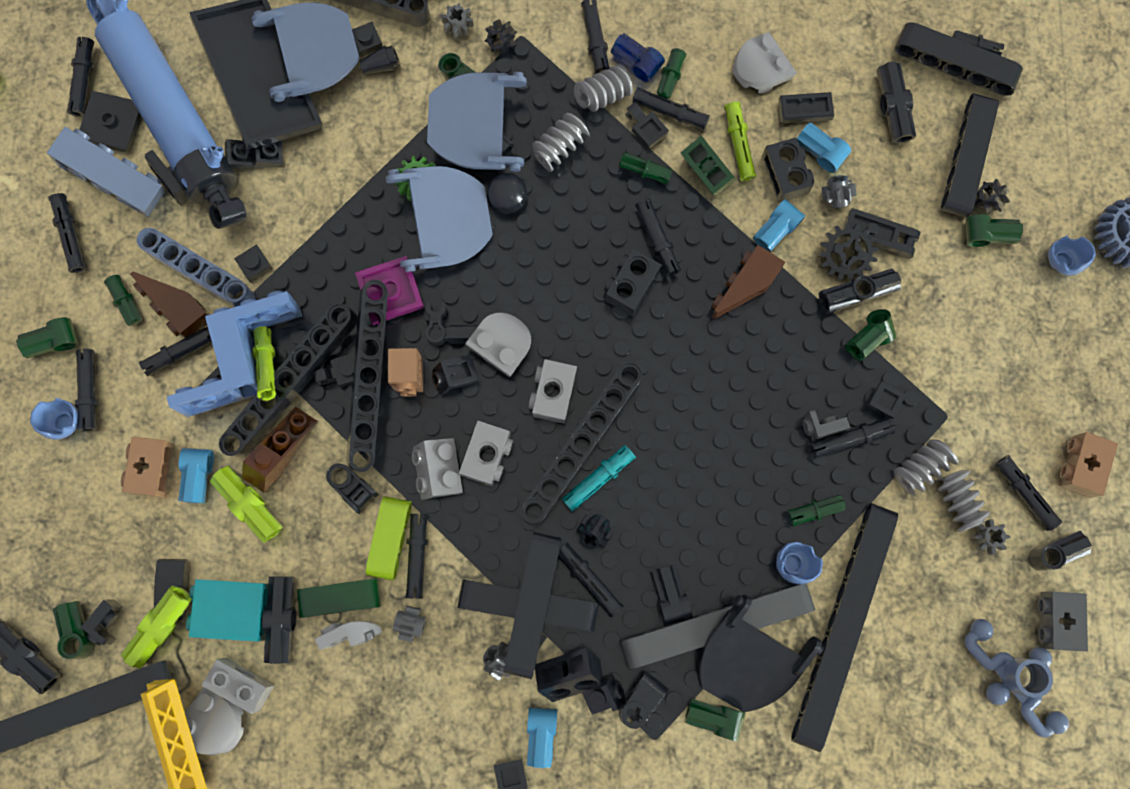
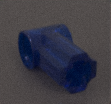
M625 33L619 35L611 48V54L631 67L633 74L646 83L653 78L665 63L663 55L653 47L645 48Z

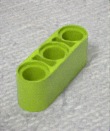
M383 496L367 560V576L391 581L395 580L411 514L412 501Z

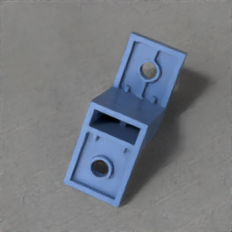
M274 291L269 293L266 298L245 300L240 303V306L219 308L214 310L213 314L205 316L222 380L213 378L204 381L202 386L196 388L183 387L177 389L175 394L167 396L169 407L186 417H190L254 397L257 394L256 361L252 356L254 343L251 332L260 326L270 327L302 317L300 306L287 291Z

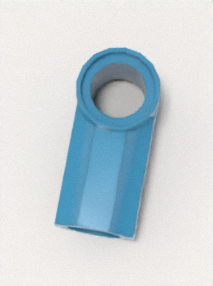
M811 122L805 126L797 137L798 144L815 156L820 167L830 173L836 172L851 153V147L848 143L838 137L831 138Z
M784 199L770 215V219L754 235L753 240L757 245L771 252L788 233L791 234L805 218V215L788 200Z
M182 448L179 455V470L182 472L178 501L205 503L208 474H211L214 466L213 450Z
M529 707L527 766L551 768L553 736H556L558 709Z

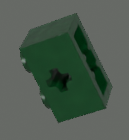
M702 136L698 137L680 152L715 196H718L737 180Z

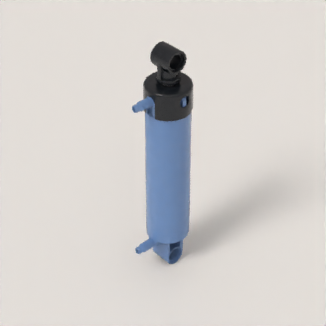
M86 0L88 10L97 24L95 37L171 166L173 174L186 197L192 203H206L209 205V218L217 229L244 223L246 221V209L243 202L238 197L231 198L229 195L230 190L236 183L237 176L224 156L223 148L216 145L139 13L128 9L127 4L129 0Z

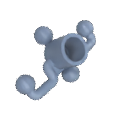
M985 619L973 621L970 626V632L964 640L965 646L985 669L995 670L1002 680V683L994 682L987 687L986 696L992 704L1003 705L1009 700L1011 692L1022 704V716L1039 737L1047 738L1053 734L1066 732L1069 728V720L1062 712L1053 711L1048 713L1045 717V725H1043L1033 711L1041 703L1042 696L1046 695L1052 688L1053 675L1049 668L1052 664L1051 653L1046 648L1036 647L1030 651L1029 658H1013V656L1006 652H1000L990 658L977 644V641H987L990 639L994 628ZM1024 667H1027L1031 678L1028 685L1023 687L1020 682V673Z

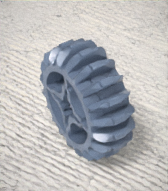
M1126 198L1125 200H1117L1112 205L1106 207L1098 217L1097 221L1099 223L1094 228V230L1099 232L1094 239L1102 243L1098 249H1105L1107 252L1104 258L1113 257V264L1121 262L1123 268L1130 267V198Z

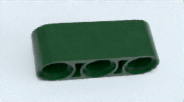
M378 578L297 590L299 618L381 607Z

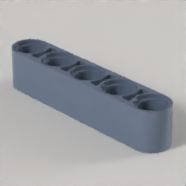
M145 228L138 233L137 245L151 258L230 306L237 307L245 300L255 299L254 292L243 281L158 230ZM178 253L177 257L171 260L172 257ZM200 266L196 272L192 273L195 267ZM221 278L220 283L214 286L215 281ZM243 291L242 296L235 299L236 294Z

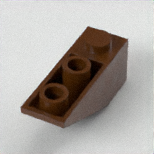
M757 245L753 252L748 250L740 262L743 265L740 273L733 272L727 281L726 286L729 289L723 296L719 293L711 307L715 310L711 318L716 319L766 292L785 264V261Z
M130 273L136 281L133 286L143 297L149 296L153 301L149 304L160 317L163 314L169 320L166 323L167 327L176 336L181 334L186 338L207 325L205 316L210 314L190 293L139 273Z
M295 406L243 461L242 479L265 493L288 466L317 424V420Z

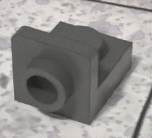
M815 410L808 411L804 415L803 427L805 433L808 436L811 435L812 441L845 432L850 428L847 417L837 419L836 415L822 419L820 425Z

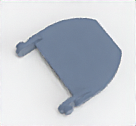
M312 2L298 3L271 9L266 12L257 10L252 16V23L256 27L273 24L276 26L290 82L270 88V97L276 102H282L286 97H295L323 90L336 84L351 72L360 59L348 14L333 6Z
M514 72L513 75L506 73H468L447 80L438 86L429 95L428 145L443 159L461 167L502 170L505 167H509L510 171H520L521 167L524 166V159L521 157L502 156L504 87L519 88L526 86L527 79L523 77V73Z
M441 166L403 170L404 173L400 174L399 169L388 171L386 183L409 182L421 258L401 261L400 266L405 269V273L416 271L415 266H419L420 269H429L461 263L477 254L488 243L493 234L485 186L477 179L460 170Z

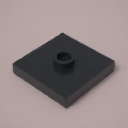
M92 91L79 130L90 137L89 141L97 146L101 143L110 149L130 153L141 115L132 99Z

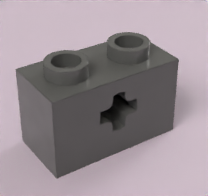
M1041 592V597L1038 600V611L1041 614V626L1038 630V637L1042 647L1053 650L1088 652L1087 594ZM1059 618H1063V624H1059Z

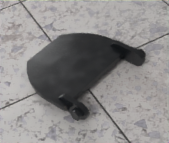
M746 594L742 596L737 595L734 598L733 607L726 612L708 637L699 665L702 688L742 712L763 708L781 698L794 686L814 657L820 655L824 649L821 640L814 636L797 653L742 620L752 603V599Z

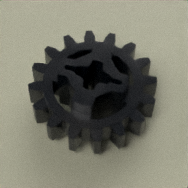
M844 223L843 230L837 225L833 227L834 234L825 233L828 241L820 242L819 245L825 248V250L818 253V256L825 257V261L821 263V266L830 267L828 275L837 272V280H842L844 275H846L848 281H853L854 274L859 277L863 276V270L868 272L873 270L869 263L877 262L878 259L873 257L872 254L879 251V248L872 247L871 243L876 240V237H867L870 231L868 228L861 232L859 231L860 224H855L851 229L849 223ZM848 234L844 242H834L841 235ZM860 239L863 241L866 251L861 249L859 245ZM851 246L850 250L854 252V255L848 256L846 259V254L842 252L843 248ZM831 253L836 255L838 259L837 265L833 262ZM862 261L857 268L848 270L853 262Z

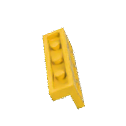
M175 679L155 680L147 684L148 690L141 693V697L168 788L207 789Z

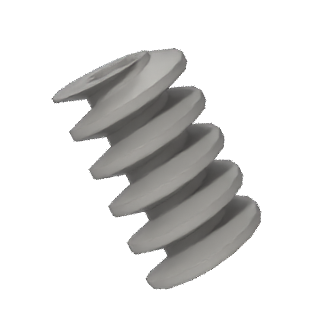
M621 64L594 74L592 77L585 78L583 81H578L574 85V95L577 103L583 109L588 107L592 112L597 111L599 107H606L607 103L613 104L615 100H621L624 96L627 97L632 94V83L629 73Z
M565 113L562 120L555 122V127H550L547 129V134L540 136V141L532 143L534 156L545 169L552 172L551 162L553 161L560 165L561 161L558 155L560 154L567 158L569 155L566 148L568 147L570 150L575 151L576 146L573 141L575 140L582 144L584 140L581 134L589 137L588 129L578 117L571 113Z
M931 439L927 442L926 446H922L918 450V453L910 456V460L904 461L902 467H897L894 470V475L904 490L912 496H916L915 488L923 493L926 490L922 483L923 481L931 486L934 484L931 475L938 479L941 478L942 473L939 468L948 472L950 466L947 461L956 465L958 459L948 445L940 440Z
M959 470L936 480L943 481V484L938 488L939 492L948 491L943 501H953L954 503L948 508V512H958V515L952 519L953 522H963L958 532L984 523V520L990 515L988 510L979 511L985 504L983 500H974L980 494L979 490H969L975 484L974 480H964L970 473L969 470Z

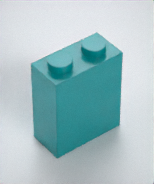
M195 579V585H192L190 590L191 602H193L192 612L188 615L186 621L189 637L256 642L265 640V632L262 629V615L264 608L267 606L268 584Z

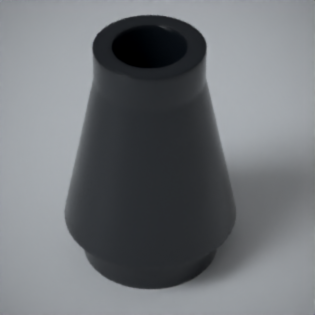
M384 45L367 57L359 60L365 75L395 70V67L400 65L393 45L388 47Z

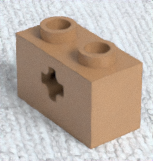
M417 348L388 349V383L396 393L400 392V396L412 397L416 396V392H423V358Z
M1088 432L1071 438L1067 446L1068 459L1060 471V478L1062 479L1060 487L1090 498L1103 496L1118 443Z
M132 437L131 443L126 448V459L128 461L126 471L121 476L122 492L165 498L174 444L166 440ZM149 464L148 469H143V465Z

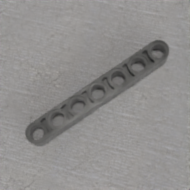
M800 584L753 598L751 606L742 620L760 629L810 613L816 609L807 584ZM733 605L620 641L628 668H638L704 647L714 628Z

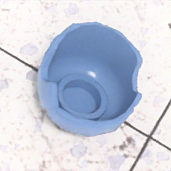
M1064 236L1052 243L1047 255L1050 266L1054 270L1064 275L1073 276L1086 270L1093 262L1096 253L1093 244L1087 238L1070 239L1068 236Z
M55 398L51 402L41 401L31 412L30 424L34 431L47 439H63L76 431L78 427V410L74 404L60 398Z
M800 542L787 543L777 554V570L784 580L794 585L810 583L822 572L823 560L815 555L813 547Z

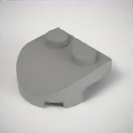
M769 32L746 41L735 55V63L732 67L734 76L743 87L751 86L759 89L758 93L760 94L768 93L774 86L791 80L797 74Z
M494 313L487 316L480 323L465 346L505 375L511 377L529 351L531 335L526 325L518 318L507 313Z
M357 621L346 624L340 622L320 630L322 636L316 638L315 641L319 650L331 648L347 639L351 647L362 645L373 639V636L383 632L380 626L372 621Z
M205 687L202 688L185 712L196 753L211 756L228 753L238 744L242 737L244 728L241 727V715L244 714L243 710Z

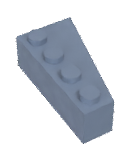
M64 127L47 151V154L56 165L65 171L68 169L84 182L88 179L91 180V184L107 195H111V193L116 195L115 198L118 201L149 217L165 193L164 188L160 185L162 181L149 172L144 175L137 171L138 166L130 160L123 158L121 161L114 157V152L101 143L96 146L89 141L90 137L81 130L75 128L72 131Z

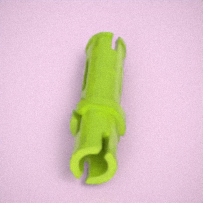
M738 101L730 102L724 107L729 126L727 133L732 139L740 181L746 182L757 177L746 133L748 125L743 120L741 103Z
M260 326L253 331L255 346L252 349V356L256 361L257 397L259 399L262 397V400H271L276 396L273 366L275 349L271 343V329H267L266 326Z

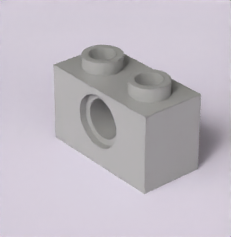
M546 359L544 360L543 367L538 366L535 382L539 383L537 393L532 392L528 407L533 409V417L565 424L577 366ZM550 385H554L559 388L560 393L556 397H548L544 393L545 389Z
M477 421L459 474L462 477L493 487L494 481L499 482L504 470V466L500 465L503 455L508 456L513 445V440L509 439L511 436L510 431ZM486 448H491L495 451L494 459L489 462H485L480 458L481 452Z
M228 658L216 659L202 683L203 687L250 714L261 710L275 686Z

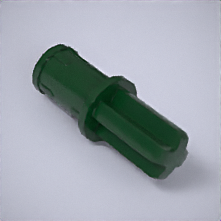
M673 48L666 67H663L661 70L662 78L657 89L659 96L669 99L676 82L681 78L680 71L687 56L686 52L682 49Z
M626 152L622 154L619 162L620 167L641 174L643 179L648 177L666 185L673 170L650 161L651 158L645 160Z
M116 274L106 278L104 284L113 298V306L118 307L128 326L138 325L142 321V317L133 302V294L128 292L121 276Z
M841 495L817 502L811 500L810 504L788 509V515L791 516V524L795 527L815 519L821 521L822 517L844 511L845 502Z

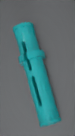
M624 444L607 460L603 459L600 462L601 465L594 472L589 474L561 499L573 512L611 478L615 479L618 476L617 473L636 458L635 455Z

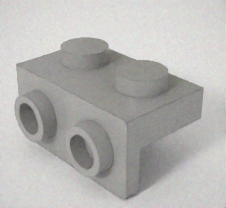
M454 438L426 440L413 446L412 462L416 466V488L420 493L421 500L463 493Z

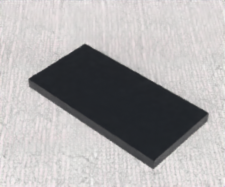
M238 0L189 12L191 22L246 150L322 129L321 119L309 93L295 97H286L282 102H276L270 97V88L290 82L275 24L256 27L252 23V16L255 11L262 10L266 12L271 10L268 0Z

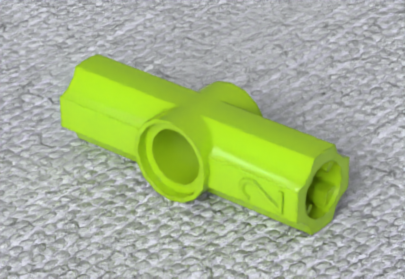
M227 465L219 469L212 476L209 482L228 502L227 507L241 522H245L259 540L266 543L280 532L283 526L264 506L265 501L252 487L247 486L234 469Z
M172 585L157 606L151 609L136 629L138 632L121 654L127 665L139 669L142 668L157 647L165 642L175 629L176 621L192 601L187 591Z

